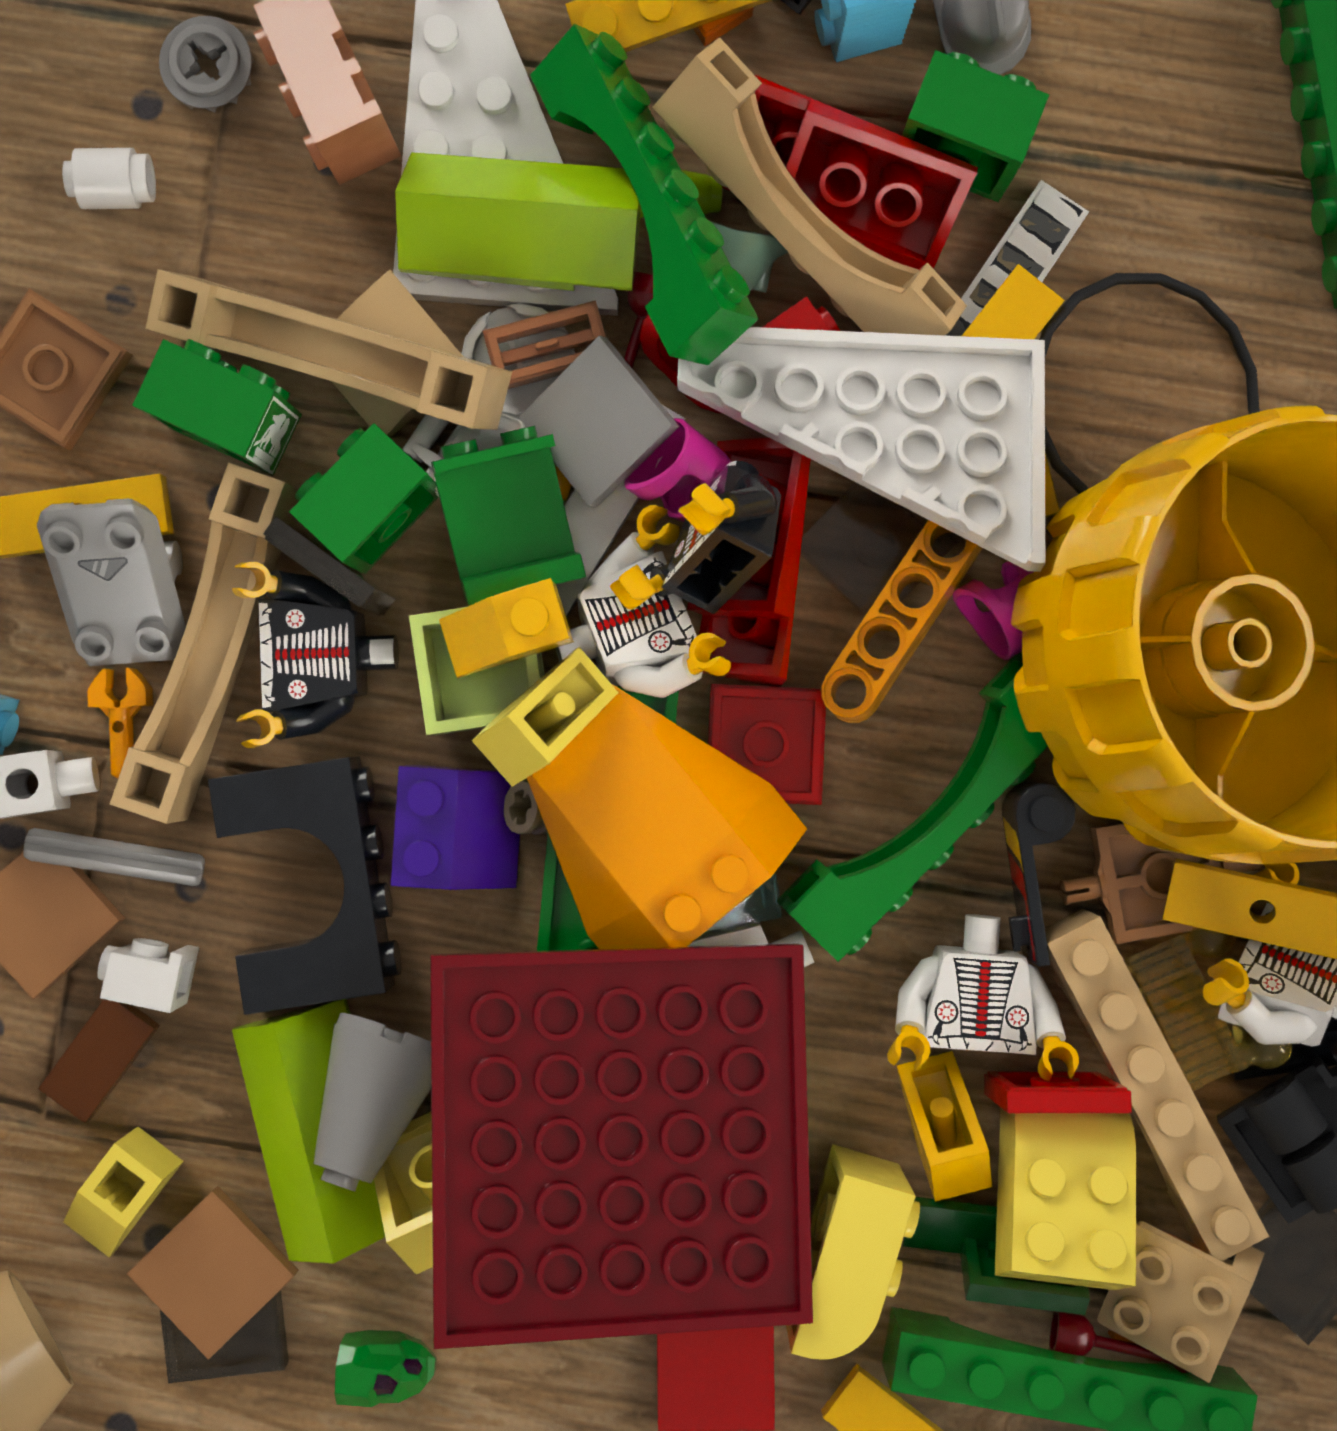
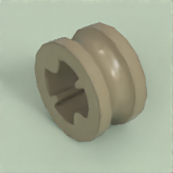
M521 781L513 787L511 786L504 802V818L509 829L517 834H548L528 781Z

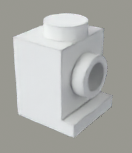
M134 938L132 944L123 947L108 945L104 949L98 965V979L103 980L100 998L166 1013L175 1011L188 1002L199 947L186 945L169 953V944L146 938Z

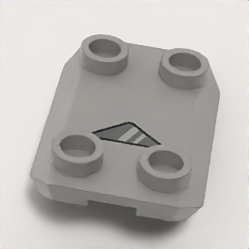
M130 498L74 505V503L51 504L41 511L37 522V529L71 639L76 651L84 658L89 666L174 660L186 628L174 583L177 575L182 573L183 559L181 548L177 541H163L157 517L146 506Z

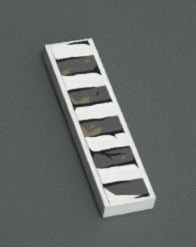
M1041 180L961 299L967 307L952 330L945 336H962L1017 264L1043 282L1089 211Z

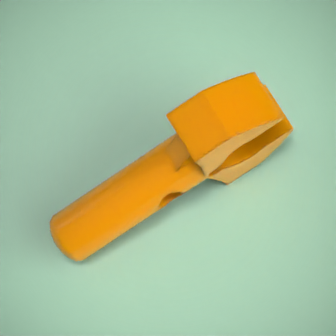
M126 668L128 691L121 701L113 693V669H102L87 690L88 707L100 708L109 718L110 774L115 778H119L129 747L134 746L133 717L142 706H153V688L135 668Z

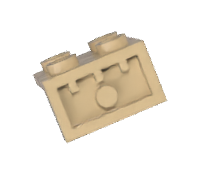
M1139 1221L1136 1224V1286L1108 1290L1097 1320L1104 1327L1210 1383L1253 1286L1265 1253L1251 1246L1237 1253L1233 1261L1229 1259L1220 1261L1146 1222Z

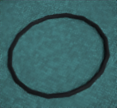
M1115 273L1084 287L1070 296L1042 330L1039 340H1045L1046 357L1054 331L1080 301L1117 284L1161 285L1197 301L1228 332L1246 372L1248 415L1260 412L1257 369L1238 326L1204 291L1162 273ZM1045 426V453L1052 469L1078 494L1089 489L1061 461Z

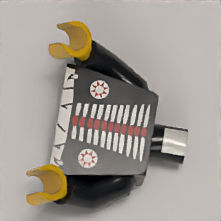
M745 461L728 463L709 486L703 483L694 489L691 493L693 500L678 510L685 517L670 563L652 569L650 580L638 564H636L610 585L611 590L623 606L630 610L637 608L656 593L660 597L675 594L715 614L772 557L781 494L778 489L772 486L764 477L759 476L758 470L752 464Z
M241 562L235 565V568L251 570L256 577L255 586L250 591L242 588H232L236 596L255 598L266 593L268 598H270L258 599L262 710H252L240 715L236 722H242L247 719L255 720L261 727V735L259 739L241 742L244 747L256 748L269 743L274 736L279 740L322 732L351 712L356 697L367 695V671L398 669L399 646L397 636L395 634L366 636L364 614L351 609V603L346 595L312 576L273 570L270 573L259 562Z

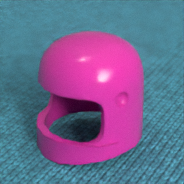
M673 418L680 427L625 479L624 485L627 490L642 500L650 501L660 497L664 508L668 509V516L676 521L684 522L685 517L678 510L693 500L691 496L693 490L703 483L709 486L731 461L716 444L685 420Z
M1009 561L1002 564L1001 573L1004 587L990 589L983 582L973 579L953 593V601L964 618L970 623L985 645L995 655L1004 660H1008L1022 651V631L1011 625V617L1020 581L1027 575L1034 573V571H1026ZM974 598L982 601L990 611H980L975 604Z

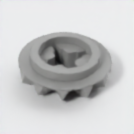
M213 16L193 17L177 25L165 38L159 55V69L162 80L170 93L191 110L194 107L205 108L215 113L217 107L228 102L237 104L240 92L245 86L251 85L250 73L252 63L255 61L243 34L228 21ZM197 48L211 60L221 56L215 63L219 70L218 75L220 78L218 80H215L214 77L210 78L205 72L195 76L201 69L197 62L198 57L194 53Z

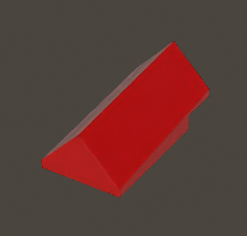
M755 75L762 83L755 91L766 131L786 169L813 204L847 235L879 255L915 269H920L926 263L934 269L975 179L978 167ZM722 186L723 189L731 191L728 187Z
M771 438L717 441V446L729 457L731 462L745 461L752 464L758 470L759 476L764 477L780 492L781 501L772 557L715 614L689 601L687 610L702 614L699 635L702 633H712L726 641L723 647L716 648L710 655V660L721 656L731 661L729 672L724 676L717 677L781 687L787 680L811 459ZM703 671V674L711 675V674H709V673Z

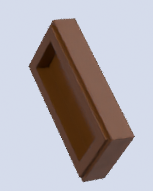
M103 999L38 1089L83 1123L88 1122L94 1117L160 1025L133 1005Z

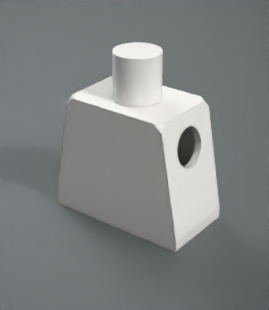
M54 750L0 756V819L68 809L71 805L70 796L98 792L100 789L99 773L94 757L64 761L62 751ZM31 774H35L38 779V788L34 794L30 793L27 786V781Z

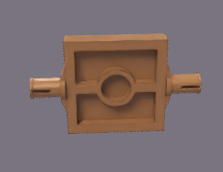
M1123 822L1090 827L1095 854L1094 876L1066 881L1061 880L1060 890L1067 892L1061 893L1065 905L1098 899L1105 910L1109 934L1115 944L1201 929L1163 920V912L1175 858L1241 873L1255 870L1261 871L1264 869V864L1223 862L1158 849L1141 843L1126 830Z

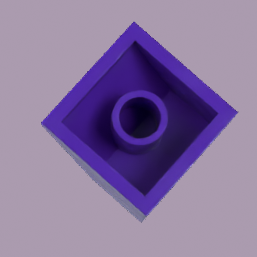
M420 765L399 766L391 886L444 890L517 888L521 834L512 832L506 825L504 802L511 785L497 770Z

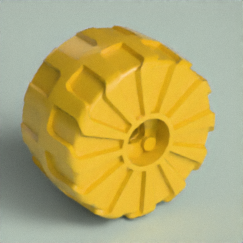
M1286 406L1202 426L1164 440L1121 464L1107 479L1069 499L1046 526L1053 539L1046 549V563L1041 572H1034L1024 577L1017 588L1011 625L1022 631L1023 666L1015 675L1014 692L1026 730L1028 732H1041L1054 756L1052 769L1058 784L1082 809L1092 816L1122 821L1126 830L1135 839L1151 847L1232 863L1285 864L1337 860V415L1325 414L1323 409L1318 406Z

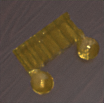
M1192 927V931L1123 959L1192 1091L1204 1087L1203 1085L1230 1073L1246 1069L1252 1064L1265 1069L1277 1068L1289 1059L1293 1046L1292 1044L1263 1045L1258 1043L1247 1031L1244 1032L1242 1042L1236 1043L1227 1023L1218 1019L1220 1011L1218 1005L1209 1004L1204 999L1203 988L1207 983L1193 957L1196 954L1208 958L1222 957L1234 947L1236 936Z

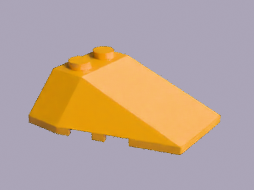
M613 685L619 693L550 764L527 777V780L587 935L599 949L687 947L771 878L806 832L807 828L769 782Z

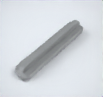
M32 828L28 831L23 848L24 857L30 861L189 886L200 884L205 868V858L196 853Z

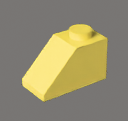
M578 647L510 703L472 742L513 787L550 764L619 692L584 651Z

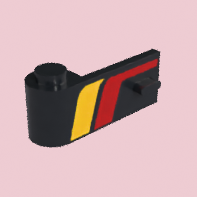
M1024 782L1014 786L1007 793L1002 803V819L1017 916L1009 917L1008 921L1013 951H1021L1022 947L1023 956L1039 967L1050 965L1033 846L1052 843L1065 837L1071 831L1075 822L1076 809L1072 798L1062 788L1054 784Z

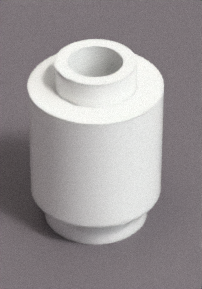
M75 148L72 152L71 161L63 162L62 175L66 194L68 197H76L81 209H139L142 202L155 201V171L149 154H137L134 148Z

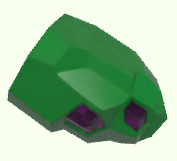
M364 1330L346 1333L339 1345L336 1361L334 1392L336 1404L373 1407L379 1403H399L413 1395L419 1394L434 1376L437 1357L422 1340L400 1331Z

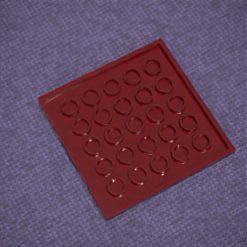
M802 944L430 954L434 1349L813 1323L804 947Z

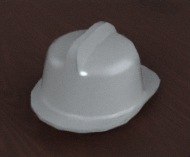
M933 0L940 37L946 54L951 52L966 54L975 59L981 68L999 75L1009 72L1024 57L1031 41L1029 0Z

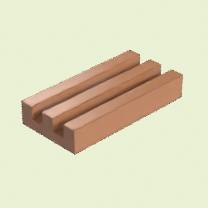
M596 300L482 331L491 365L505 369L504 366L590 344L598 336L606 337ZM586 320L590 322L591 328L500 352L498 344ZM582 352L512 370L508 389L559 376Z

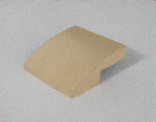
M388 270L337 318L338 320L464 357L391 270ZM332 382L369 427L375 423L390 438L419 414V412L410 407Z

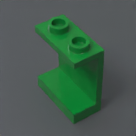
M535 426L500 433L503 446L479 451L476 439L443 446L441 450L444 459L431 462L465 602L468 605L475 604L490 596L549 578L555 584H560L586 577L581 554L574 550L551 452V447L555 446L553 434L538 437Z

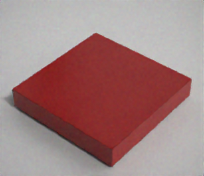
M710 684L708 744L769 782L787 804L822 805L826 706L822 699V689Z
M987 1071V1074H984V1094L1007 1113H1132L1131 1091L1098 1071H1075L1071 1079L1068 1076V1071H1053L1050 1081L1041 1078L1038 1071Z
M774 1326L657 1334L658 1431H775Z

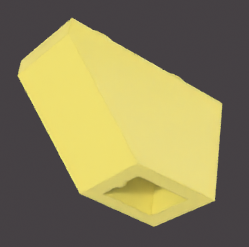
M137 1126L115 1142L78 1190L63 1223L110 1258L184 1161Z

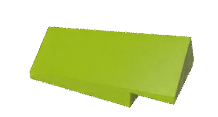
M411 152L395 190L398 269L400 272L575 291V285L632 291L641 206L630 179L623 168Z
M347 999L319 1003L232 1029L289 1261L334 1264L385 1238L374 1180L372 1183L359 1180L356 1190L352 1191L320 1180L324 1167L313 1164L334 1024H336L340 1013L350 1014Z

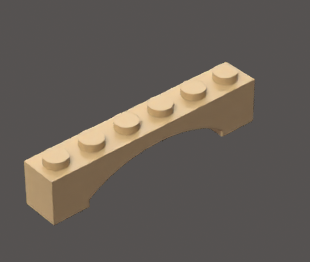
M720 37L696 55L652 107L664 119L668 131L676 139L686 143L706 164L711 177L720 185L731 190L747 207L748 213L755 224L763 230L769 231L789 252L794 265L803 273L811 275L827 292L836 310L842 315L850 317L863 332L943 336L950 332L967 307L963 300L928 263L920 269L897 263L863 246L830 221L801 190L776 152L766 131L755 91L762 84L759 79Z
M157 269L145 329L184 341L191 339L204 346L329 380L415 409L416 412L468 428L498 430L512 371L201 278Z
M228 462L208 518L211 520V528L205 561L180 646L150 717L134 746L128 749L110 805L165 824L188 820L259 615L258 599H264L266 595L265 593L255 598L236 596L232 588H242L250 591L255 586L256 577L251 570L235 568V565L241 562H259L270 573L275 569L293 517L289 511L298 503L295 499V494L298 490L288 483Z
M1081 909L1046 927L1045 933L1050 965L1047 966L1058 987L1063 990L1085 1026L1115 1081L1131 1091L1132 1113L1168 1188L1167 1193L1192 1241L1203 1252L1220 1261H1224L1270 1237L1102 918L1099 915Z

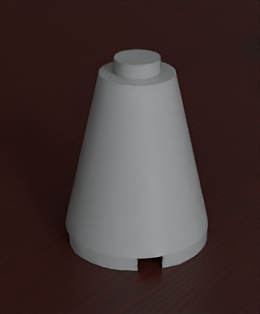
M340 1013L333 1029L313 1164L324 1167L320 1180L355 1191L359 1180L372 1183L430 1092L431 1041L407 1032L402 1034L385 1028L386 1025L348 1013Z

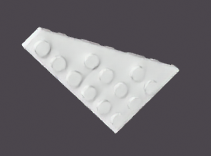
M415 0L401 176L411 152L563 164L497 0ZM396 231L393 274L415 300L499 307L522 303L550 311H557L596 300L600 315L618 316L619 302L614 289L575 285V291L400 272L398 269Z
M750 327L709 365L678 359V391L1026 571L1041 572L1046 563L1045 340Z

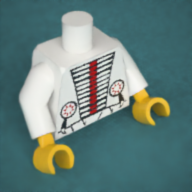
M649 505L643 508L638 515L637 530L639 533H631L606 558L585 583L584 590L577 595L578 614L582 625L570 629L574 643L555 649L559 661H562L572 651L580 647L590 660H596L599 670L611 684L620 686L625 691L664 698L700 680L703 671L714 676H724L730 670L731 661L721 656L710 660L711 653L716 648L723 647L726 641L712 633H702L697 636L681 597L675 594L660 597L655 593L637 608L630 610L623 606L611 590L610 585L636 564H638L649 580L652 569L667 564L662 551L654 553L653 545L655 543L670 545L676 542L680 533L679 526L667 523L656 533L657 522L667 514L668 509L658 505Z
M1295 863L1265 864L1264 870L1254 874L1255 876L1297 884L1299 881V870ZM1267 903L1261 916L1269 914L1274 906ZM1249 939L1239 962L1233 959H1224L1208 968L1209 976L1215 980L1204 985V999L1209 1004L1221 1005L1218 1019L1242 1026L1260 1044L1301 1043L1311 1047L1317 1046L1321 1043L1331 1017L1337 1019V959Z
M966 914L963 947L935 946L933 955L922 959L899 989L895 1031L899 1036L890 1046L887 1053L888 1061L894 1066L901 1057V1047H907L914 1052L916 1056L914 1070L918 1071L928 1059L930 1047L1036 1055V1048L1038 1046L1044 1049L1038 1063V1073L1041 1078L1050 1081L1053 1071L1049 1059L1058 1058L1062 1060L1068 1068V1076L1071 1079L1079 1065V1056L1076 1049L1065 1042L1066 1035L1058 1006L1038 968L1029 964L1027 958L1018 952L998 950L1000 917Z

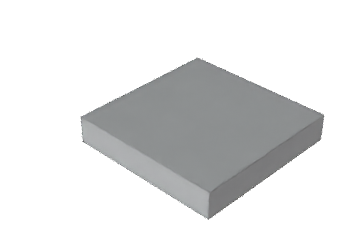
M598 336L518 417L525 427L535 426L538 437L553 434L555 446L551 447V452L555 465L587 505L597 507L680 427L608 338Z

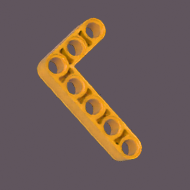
M930 520L927 521L825 676L821 686L822 699L825 706L838 719L847 723H860L869 719L877 710L983 549L982 547L963 538L966 545L959 555L952 558L938 556L932 549L934 541L944 533L953 532ZM912 582L928 584L933 590L931 600L920 608H909L900 602V595L908 584ZM880 631H891L900 638V645L897 651L886 659H877L868 653L870 638ZM848 680H859L866 686L864 701L854 709L841 708L836 702L838 687Z

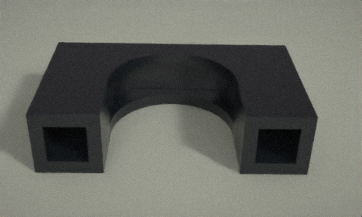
M360 756L208 779L217 838L280 828L301 830L317 837L329 847L340 864L344 878V897L341 909L334 922L322 935L307 940L250 948L235 956L244 1015L386 993L395 985L394 976L401 975L402 965L398 943L396 940L389 941L385 918L392 917L393 906L388 883H380L376 860L383 859L384 848L378 824H370L367 802L374 801L375 798L374 782L370 768L362 767Z

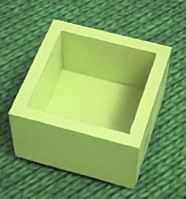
M466 607L409 615L426 735H441L485 728L510 703L545 675L542 653L457 678L439 619Z

